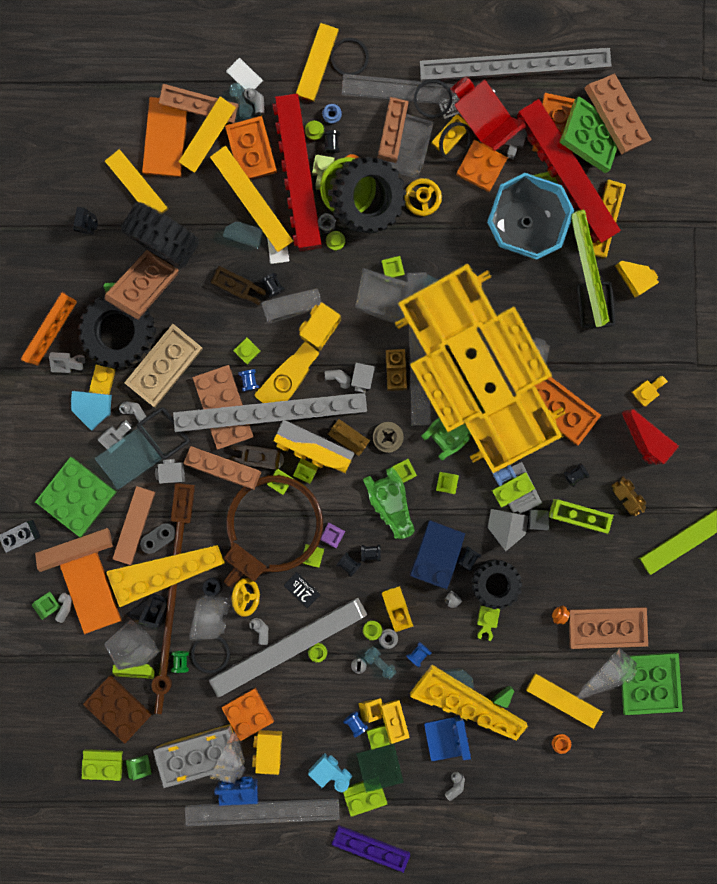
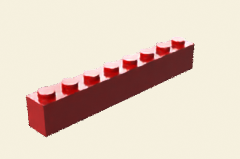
M298 93L275 97L276 103L273 104L274 116L278 115L279 122H276L277 134H281L282 141H278L280 153L284 152L285 160H281L283 172L287 171L288 177L284 179L285 188L290 190L291 196L287 198L289 209H293V216H290L291 227L296 229V235H293L294 246H298L299 251L322 248Z
M540 99L520 110L517 120L524 123V129L528 134V141L531 145L536 146L538 157L542 162L545 161L548 166V173L552 178L555 177L559 185H562L575 211L585 210L592 243H596L598 246L621 231L576 157L570 149L560 143L562 135Z

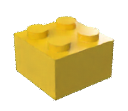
M322 302L319 306H314L310 312V320L308 322L304 321L299 328L301 339L321 351L341 322V315Z

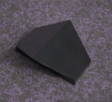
M153 593L125 614V616L139 625L157 630L162 625L168 598Z

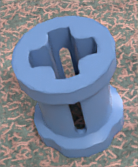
M511 465L495 473L492 472L499 486L511 478H516Z

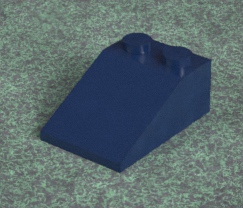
M429 520L410 571V576L447 589L456 566L465 533Z

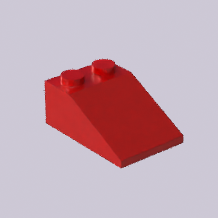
M634 409L626 410L622 413L636 446L643 455V460L650 465L665 464L679 446Z

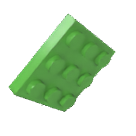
M577 97L572 105L560 143L606 174L611 169L617 146L596 108L581 97Z
M70 457L35 503L76 535L82 537L117 491L76 459Z
M679 653L619 656L624 715L683 712Z

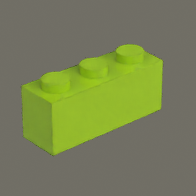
M553 499L549 518L609 534L613 515Z

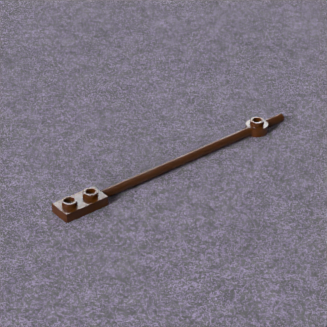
M175 483L171 521L177 522L173 556L181 554L184 524L191 523L195 485ZM177 584L169 587L159 675L153 679L151 684L152 690L157 694L155 714H162L164 694L172 686V681L167 676ZM159 681H164L165 687H161Z

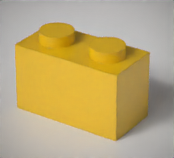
M259 730L258 736H254L253 747L257 748V755H253L252 767H256L255 773L279 775L282 731Z

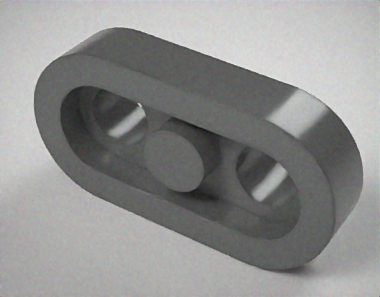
M169 523L160 525L142 538L140 543L141 549L148 554L157 552L174 540L176 534L175 527ZM163 530H168L169 535L167 537L163 535ZM148 541L153 542L152 548L147 546Z

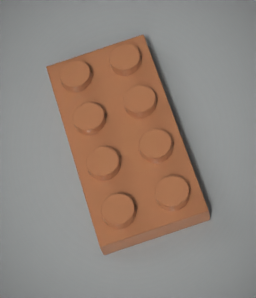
M615 74L590 83L585 87L587 94L621 155L651 141L647 130Z
M146 250L106 293L105 300L134 318L139 319L178 275L179 270Z
M229 365L192 377L203 409L243 405ZM250 425L210 429L217 450L254 438Z
M646 607L568 609L570 612L569 639L571 649L648 646Z

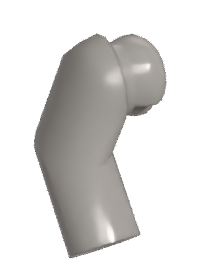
M247 88L244 91L245 98L255 105L256 115H263V95L253 88Z
M325 371V380L336 379L340 383L341 388L347 389L350 387L351 378L344 371Z
M126 401L119 406V411L122 414H134L138 422L147 417L138 403Z
M62 593L58 599L63 604L55 620L60 623L65 621L71 608L72 598L70 594L67 595L66 593Z
M259 618L252 619L249 622V627L259 633L258 644L267 645L268 626Z
M459 772L452 774L453 787L445 793L449 801H452L464 790L465 778Z

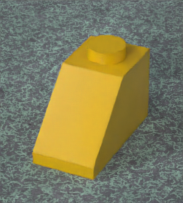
M621 261L615 265L635 298L659 283L656 272L650 269L649 266Z
M400 586L382 592L395 632L413 627Z

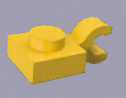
M663 376L658 377L652 383L646 380L631 393L645 407L660 395L656 390L668 381Z

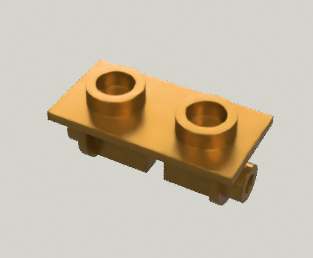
M338 419L328 434L358 456H360L370 442L369 439L340 419Z
M623 476L620 484L617 481L611 485L613 487L612 491L620 501L627 497L628 500L623 502V505L630 515L637 516L640 514L639 510L642 513L645 512L646 502L641 495L636 494L634 491L635 487L629 479L626 480Z

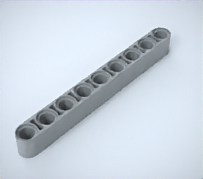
M355 598L222 671L208 681L217 697H220L364 618L367 613L359 598Z

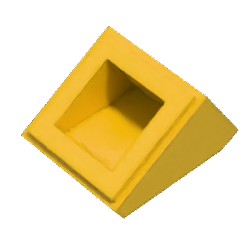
M381 698L359 703L363 722L370 723L383 718L380 705H382Z

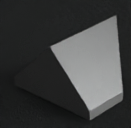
M491 509L488 529L503 549L507 551L526 535L529 516Z

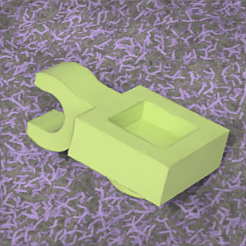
M315 155L312 175L317 176L316 189L320 190L323 172L334 161L333 157Z

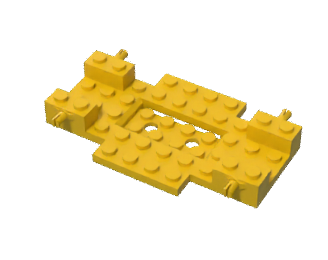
M467 263L444 278L400 301L398 304L405 317L395 322V324L398 325V329L409 324L427 354L412 362L410 366L447 432L465 423L479 447V452L470 456L472 462L474 463L484 458L491 471L495 473L561 438L562 435L557 427L556 419L566 413L562 407L551 412L546 407L535 387L536 384L548 379L552 375L515 307L513 306L496 316L481 285L482 282L491 278L488 270L477 276L472 272ZM477 327H480L517 395L513 396L477 332ZM445 345H449L485 412L482 413ZM468 348L476 349L477 356L475 358L469 359L466 357L465 352ZM488 382L496 385V390L493 393H487L484 389Z

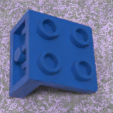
M456 716L424 723L431 761L462 756L463 760L471 759L463 718Z
M245 776L241 777L240 780H233L232 777H225L219 780L215 788V795H219V806L258 804L257 779Z

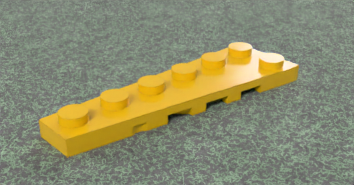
M217 545L110 570L106 573L119 607H122L220 566L225 562Z
M434 665L430 666L410 692V697L431 706L441 707L445 712L458 714L460 718L475 721L484 728H489L514 740H517L528 727L527 722L493 703Z

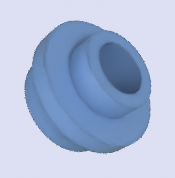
M328 104L325 106L323 118L326 122L336 123L340 120L342 112L338 105ZM333 111L336 113V115L334 117H330L329 113Z

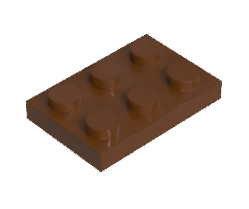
M111 675L83 704L124 744L152 715L147 708Z

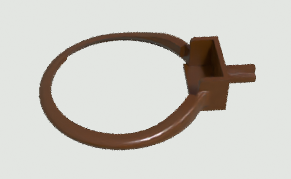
M277 475L261 477L257 482L256 487L266 483L278 482L297 488L308 498L316 516V531L309 548L297 559L285 564H269V568L234 542L237 540L234 529L236 509L242 498L252 489L243 487L236 494L227 515V533L231 549L224 559L232 564L234 568L223 581L226 585L233 589L243 574L255 582L263 572H282L293 569L305 562L313 554L322 536L323 516L317 499L302 483L289 477Z

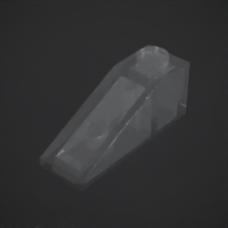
M312 289L262 302L267 322L270 324L312 311L315 305L319 306L321 304V298L318 289Z

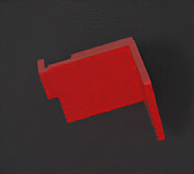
M465 76L450 88L460 99L454 106L480 142L492 151H496L525 127L523 122L510 116L485 79L474 86L471 80Z

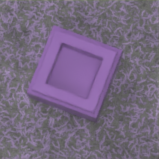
M328 522L320 540L337 548L345 531Z

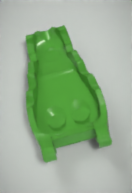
M475 397L474 399L482 413L485 412L479 399ZM439 417L421 437L424 440L430 436L444 451L438 456L443 461L461 449L468 442L471 433L465 423L447 432Z
M391 467L386 470L388 477L374 482L368 476L363 481L367 487L371 505L377 513H380V518L385 521V524L390 525L394 538L404 539L411 536L415 530L409 516L403 481L396 470Z

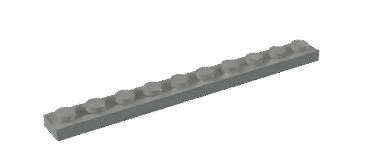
M610 48L425 60L419 63L421 82L431 79L440 81L460 80L465 76L469 79L605 70L611 68Z
M365 393L174 412L173 416L175 432L364 413L367 412Z

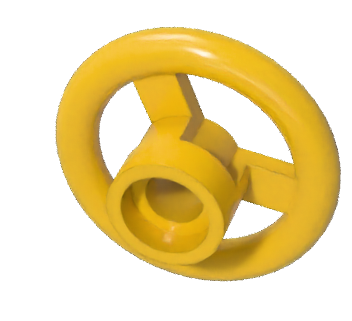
M421 178L412 181L407 186L404 201H406L405 205L408 210L413 214L428 216L439 208L442 194L435 182ZM420 184L430 186L429 188L420 187L416 192L412 191L415 186ZM435 191L436 201L429 209L427 202L431 198V193ZM425 194L426 198L421 199L420 195ZM410 197L416 198L421 203L423 210L414 208L410 202Z
M250 578L241 579L235 585L232 592V605L238 615L242 617L250 616L259 604L260 592L258 585ZM244 584L251 585L254 593L250 594L247 592ZM250 600H253V604L250 607V609L244 611L246 604L249 603Z

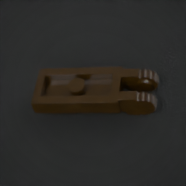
M218 266L210 282L258 306L261 302L259 299L248 295L250 289L261 295L266 293L264 289L254 285L253 282L221 266Z
M231 445L233 451H242L241 458L232 456L229 457V460L243 465L278 470L281 450Z

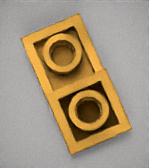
M405 349L386 350L388 391L407 390Z

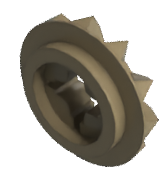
M384 422L374 430L373 442L383 452H394L403 443V432L397 424ZM382 431L386 432L387 434L392 433L393 431L395 432L391 437L394 444L389 441H386L382 444V441L385 438V436L383 435L384 433Z

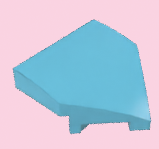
M72 391L71 410L90 430H93L110 416L112 395Z

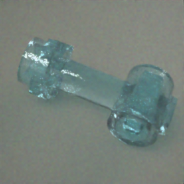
M234 83L229 87V93L231 97L235 96L240 106L238 111L240 117L248 120L252 117L253 108L246 103L242 92H244L243 87L239 83Z
M374 646L371 649H367L363 658L370 665L374 662L383 671L382 676L390 680L397 672L394 669L395 667L392 664L388 666L379 657L381 653Z

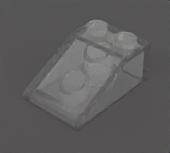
M406 114L397 162H389L392 164V168H396L400 174L419 179L434 124L433 121Z
M363 269L355 307L379 319L395 323L405 317L398 303L413 294L415 285Z
M204 594L198 599L189 639H215L220 636V633L224 634L226 623L223 622L224 615H228L230 604L227 603L228 598Z
M618 648L580 689L577 697L582 699L620 686L625 681L629 683L636 675L637 663L621 648Z

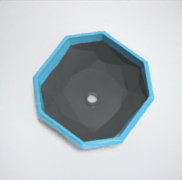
M524 173L499 186L487 223L499 247L537 260L562 247L574 209L562 185ZM523 220H529L530 224L525 225Z

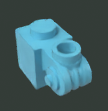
M325 753L309 769L308 773L322 788L330 780H335L334 786L338 792L346 791L352 778L349 771L345 768L343 770L337 765L338 761L332 755L327 756Z

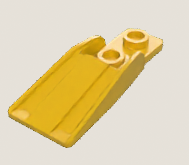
M304 342L297 352L289 357L255 393V397L262 403L288 401L308 374L310 365L319 356V351L308 342Z

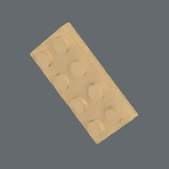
M172 324L125 381V384L153 407H156L203 348Z

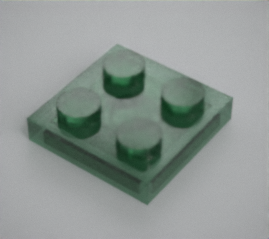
M394 744L357 753L366 793L404 783Z

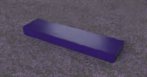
M338 825L332 841V846L403 873L410 857V852L340 825Z

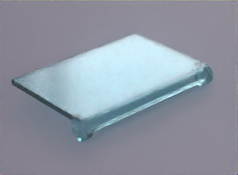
M138 428L95 458L118 490L162 459Z

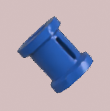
M255 369L239 372L243 382L242 392L259 389V385L256 384Z
M419 642L416 649L411 654H408L407 658L417 667H420V663L428 655H431L432 652Z
M357 711L350 714L343 721L353 731L354 738L361 735L368 728L367 724L364 725L358 717L359 713Z

